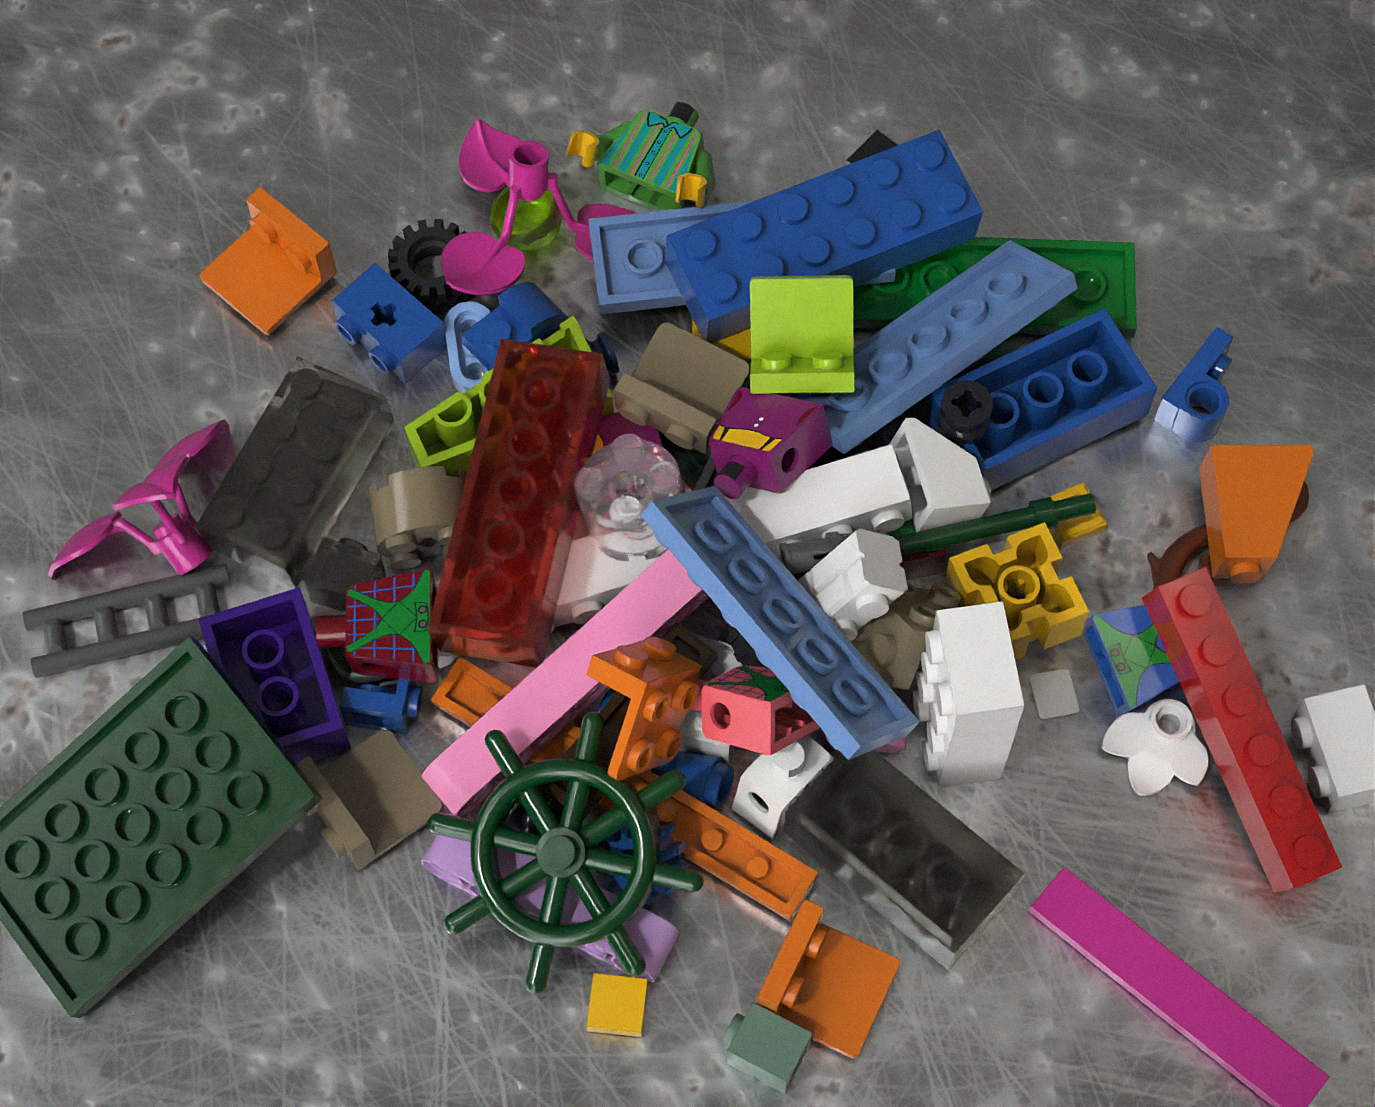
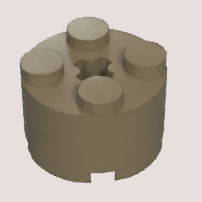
M444 466L418 467L388 475V486L378 490L376 482L370 486L368 491L377 551L380 555L390 558L392 568H413L422 563V557L442 554V559L446 561L462 560L472 555L471 545L479 539L480 534L471 477L468 472L458 469L460 477L458 478L447 476Z

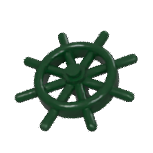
M595 711L589 712L583 717L574 758L546 759L524 766L505 734L500 730L489 731L485 736V745L506 779L486 799L476 821L437 812L432 814L427 822L429 830L434 834L471 842V869L479 895L445 917V930L453 935L459 934L492 913L507 929L519 937L533 942L525 978V987L533 994L543 992L547 986L555 947L581 946L604 938L628 975L632 977L642 975L646 969V962L624 926L644 906L654 884L692 893L698 892L704 885V878L700 872L659 862V835L650 811L685 787V774L678 769L670 770L639 791L626 779L617 781L608 775V768L596 763L604 727V718ZM569 780L559 823L538 787L555 781ZM590 786L607 795L616 806L582 827ZM519 800L541 835L502 827L508 814ZM626 825H629L633 838L634 856L596 848L598 843ZM498 848L536 857L504 879L502 878L498 863ZM588 869L629 878L621 895L612 905H610ZM548 876L540 915L537 917L524 909L514 898ZM569 881L592 919L574 924L560 923Z

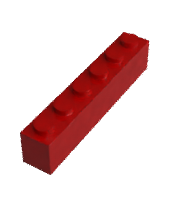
M1204 567L1158 586L1143 596V603L1273 892L1294 889L1342 868L1207 568Z

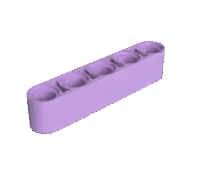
M436 834L421 860L423 867L444 881L474 896L479 895L471 869V842ZM498 848V863L502 878L504 879L536 857ZM548 876L514 898L524 909L537 917L540 915ZM569 881L560 923L574 924L592 919ZM600 887L606 899L612 905L619 896ZM641 908L624 928L646 962L644 973L637 978L648 979V982H654L680 932L665 919ZM605 938L593 943L575 946L625 972Z

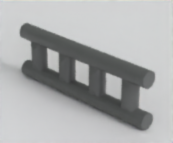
M227 564L23 611V620L27 631L43 628L47 654L31 658V667L35 678L180 644L189 636L196 640L203 638L198 621L199 618L170 625L165 599L195 592L200 618L220 612L215 587L231 583ZM145 604L149 630L119 637L114 611ZM94 616L98 642L67 649L63 623Z

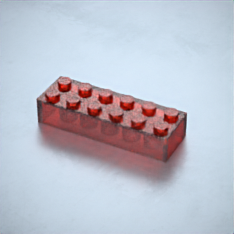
M501 339L427 630L440 652L537 668L544 662L610 383L608 370L601 353Z

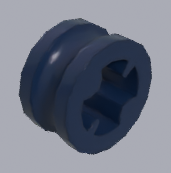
M598 333L595 341H588L585 338L602 374L605 372H610L612 375L618 374V361L606 333Z

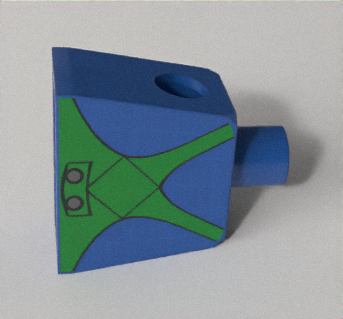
M1145 605L1098 613L1086 620L1083 634L1117 716L1133 710L1179 682Z

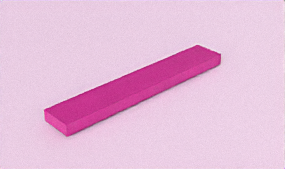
M1065 867L1061 869L1031 905L1029 912L1271 1106L1307 1107L1330 1078L1329 1075Z

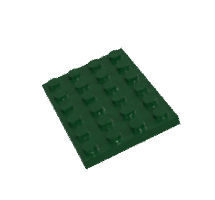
M189 636L0 807V921L68 1015L81 1018L319 803L323 797L200 642Z

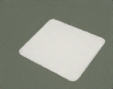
M1068 669L1030 675L1029 680L1040 719L1076 714L1080 711L1071 674Z

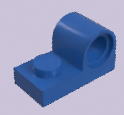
M1218 327L1214 329L1161 398L1154 418L1155 422L1191 442L1202 443L1211 440L1218 433L1229 406V395L1219 381L1232 363V359L1226 356L1233 340L1231 335ZM1201 406L1207 409L1210 414L1197 413L1192 407Z

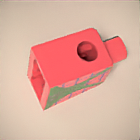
M744 665L738 666L710 681L697 680L696 684L699 686V693L690 711L702 713V732L708 739L771 756L820 728L807 711L793 701L790 691L769 668Z

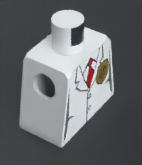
M809 735L771 756L761 754L742 774L731 811L762 839L773 844L838 776L834 758ZM761 797L767 804L768 809L762 807L756 800Z

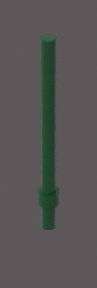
M1091 493L1053 501L1051 497L1029 501L1026 508L895 536L894 538L899 541L901 556L1023 530L1044 522L1048 529L1058 526L1059 521L1096 513V505ZM829 553L816 554L814 556L826 555ZM807 572L798 573V575L804 576Z

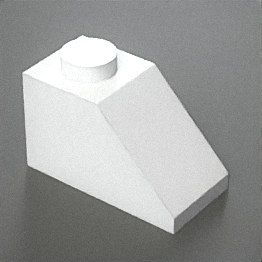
M905 418L889 445L892 444L911 499L912 520L916 532L981 518L991 504V489L988 480L982 477L976 457L918 419Z

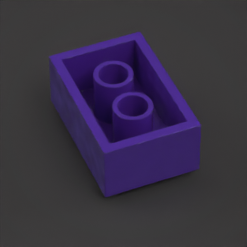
M300 587L198 619L208 654L296 764L308 756L315 761L352 749L321 649L317 645L316 633Z

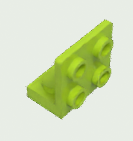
M852 276L752 277L750 279V394L854 392Z

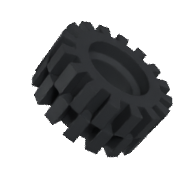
M426 219L417 221L419 230L415 232L410 225L403 229L404 239L398 235L395 236L392 241L394 249H389L388 267L390 276L425 307L431 306L432 313L436 315L441 314V305L447 304L450 310L457 305V298L462 302H467L470 299V294L457 291L450 285H447L444 275L437 278H424L415 272V266L420 260L433 255L442 256L446 245L453 238L460 235L457 224L451 222L448 228L444 229L443 219H434V227H427Z

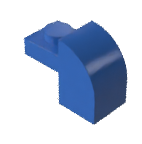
M520 283L498 295L500 306L461 335L463 345L488 371L496 366L501 369L523 354L524 347L538 338L542 341L560 330L559 324L569 318L535 283Z

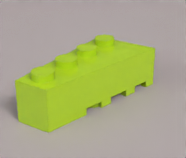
M573 315L559 324L560 330L542 341L538 338L524 347L521 356L501 369L496 366L481 376L482 381L465 393L456 392L406 425L404 430L410 455L416 468L444 466L447 476L460 478L458 469L468 472L471 480L576 440L574 430L577 427L613 414V395L575 316Z

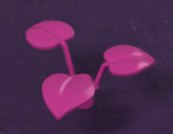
M477 119L467 133L460 150L459 172L461 178L471 188L481 192H495L507 185L510 188V198L502 233L498 241L486 233L469 232L456 236L446 245L441 257V267L446 284L457 291L473 295L495 294L513 286L521 278L525 269L524 254L516 248L506 246L510 240L519 199L523 201L537 200L547 188L550 189L567 228L577 233L575 236V248L581 255L593 261L588 219L636 213L614 205L592 204L582 207L577 214V221L574 220L558 186V175L556 173H548L549 153L546 147L538 142L523 141L512 135L500 132L482 120Z
M226 420L210 424L202 430L180 440L159 460L154 470L147 475L143 482L137 483L126 490L112 504L115 512L98 518L77 531L62 547L50 566L48 575L51 579L54 580L60 566L91 550L108 534L125 531L145 544L154 556L162 552L178 575L191 571L207 559L212 550L195 528L198 523L190 513L178 480L190 458L203 449L217 433L230 432V427ZM175 499L182 518L178 513L170 515L160 500ZM150 502L162 520L152 530L157 538L153 539L126 519L121 518L122 514L116 510Z

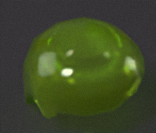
M509 187L504 188L492 204L489 223L498 238H500L509 203ZM549 188L537 200L523 201L519 199L510 240L506 246L518 250L534 251L548 245L559 233L563 217Z

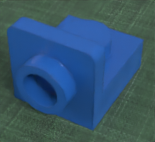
M402 679L398 680L396 694H391L387 689L371 684L361 685L359 689L343 687L339 708L345 726L379 731L385 729L393 733L407 734L410 717H419L423 701V687L417 686L416 681Z

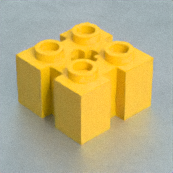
M1045 522L1007 536L1002 552L993 555L989 545L985 544L949 558L944 583L946 587L960 594V601L965 606L1003 601L1015 660L1025 657L1030 641L1038 639L1044 650L1081 636L1089 615V610L1072 576L1061 580L1057 576L1062 556Z

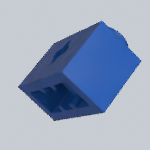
M376 263L370 266L332 300L337 318L334 325L341 336L352 345L359 342L369 351L368 355L371 361L381 372L386 375L393 372L405 384L447 348L444 322Z

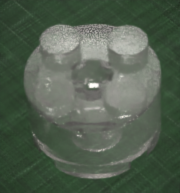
M635 434L620 435L612 444L595 452L576 474L574 486L577 500L590 537L601 552L613 559L629 561L628 557L644 555L646 560L657 558L664 554L668 548L658 542L654 531L644 521L641 514L653 500L686 493L681 473L674 457L660 445L641 440Z

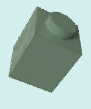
M753 1002L746 1016L736 1013L722 1040V1043L729 1046L726 1063L786 1094L811 1046L812 1033Z

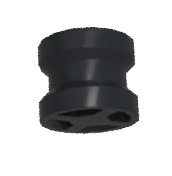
M970 380L958 381L950 385L944 391L941 399V409L938 415L939 429L943 436L951 442L960 445L973 444L979 441L987 432L993 409L992 396L980 383Z

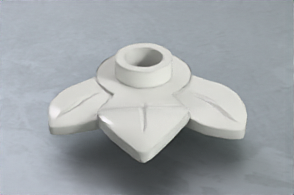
M1173 699L1156 701L1149 706L1145 713L1132 712L1121 715L1108 728L1102 741L1103 751L1129 758L1127 762L1128 779L1132 788L1139 796L1160 792L1170 783L1174 776L1188 784L1198 786L1208 767L1207 749L1194 735L1196 720L1192 711L1182 702ZM1163 720L1172 721L1177 727V732L1172 734L1165 733L1161 730L1159 722Z

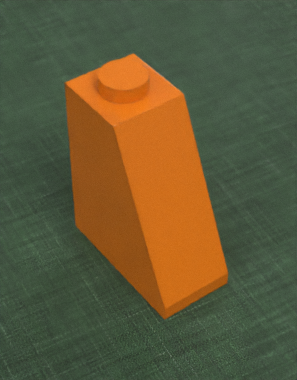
M1312 445L1210 446L1199 467L1213 579H1230L1235 584H1250L1264 579L1281 549L1313 457Z

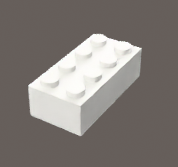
M1003 601L937 610L933 630L926 631L925 633L927 651L921 652L922 671L917 672L918 690L913 691L916 718L919 722L926 721L928 739L923 740L922 743L927 771H936L939 788L1001 779L1025 706Z

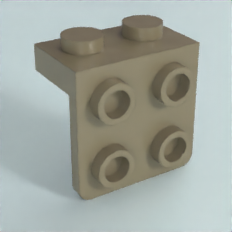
M662 323L657 328L632 375L624 372L614 389L615 408L629 421L641 426H646L647 424L665 433V436L674 444L685 449L694 448L706 454L709 449L710 435L735 391L744 385L749 375V365L745 360L671 323Z
M907 583L908 590L889 605L888 612L881 617L870 620L859 629L857 637L851 643L890 687L910 689L921 661V652H924L926 648L925 633L926 631L933 630L936 611L966 607L960 601L961 596L956 591L941 585H933L931 589L916 588Z
M389 730L378 731L322 770L318 769L310 756L296 764L323 797L306 814L311 816L315 812L318 813L327 826L321 833L338 858L347 854L358 871L426 825L432 814L442 813L443 810L442 801L422 779L421 771Z

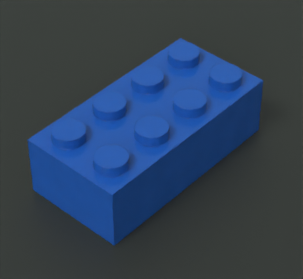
M1104 308L943 384L939 389L929 394L925 420L931 429L943 436L938 425V415L944 391L950 385L958 381L970 380L980 383L989 391L992 396L993 409L986 434L973 444H954L976 457L982 477L988 480L992 491L1147 416L1157 386Z

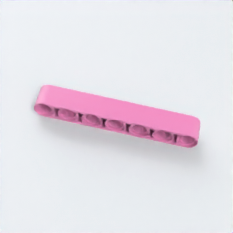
M668 549L441 753L423 772L422 779L453 815L458 817L465 816L482 803L506 779L485 745V736L489 731H502L524 765L609 688L586 675L592 655L615 649L619 645L639 642L647 637L662 638L675 622L680 624L709 596L702 588L691 581L687 570Z

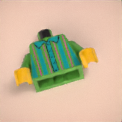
M676 102L667 117L649 110L639 111L631 122L626 121L602 135L595 136L583 130L574 131L571 134L566 151V156L583 157L581 163L587 168H591L594 161H598L601 190L654 211L688 208L690 200L696 201V207L703 208L705 197L714 190L716 185L712 156L704 149L703 133L699 129L694 128L699 119V114L692 106L683 102Z

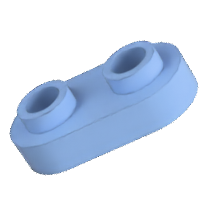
M462 302L455 305L449 310L444 321L452 382L455 388L462 394L482 381V378L478 380L470 379V374L473 372H482L484 374L488 372L463 345L461 337L464 331L471 328L490 313L487 307L477 302Z

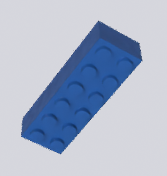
M936 130L671 233L666 238L665 263L702 339L713 343L751 328L750 279L752 277L850 275L853 278L854 287L877 278L881 273L893 268L897 270L975 239L983 210L941 131Z

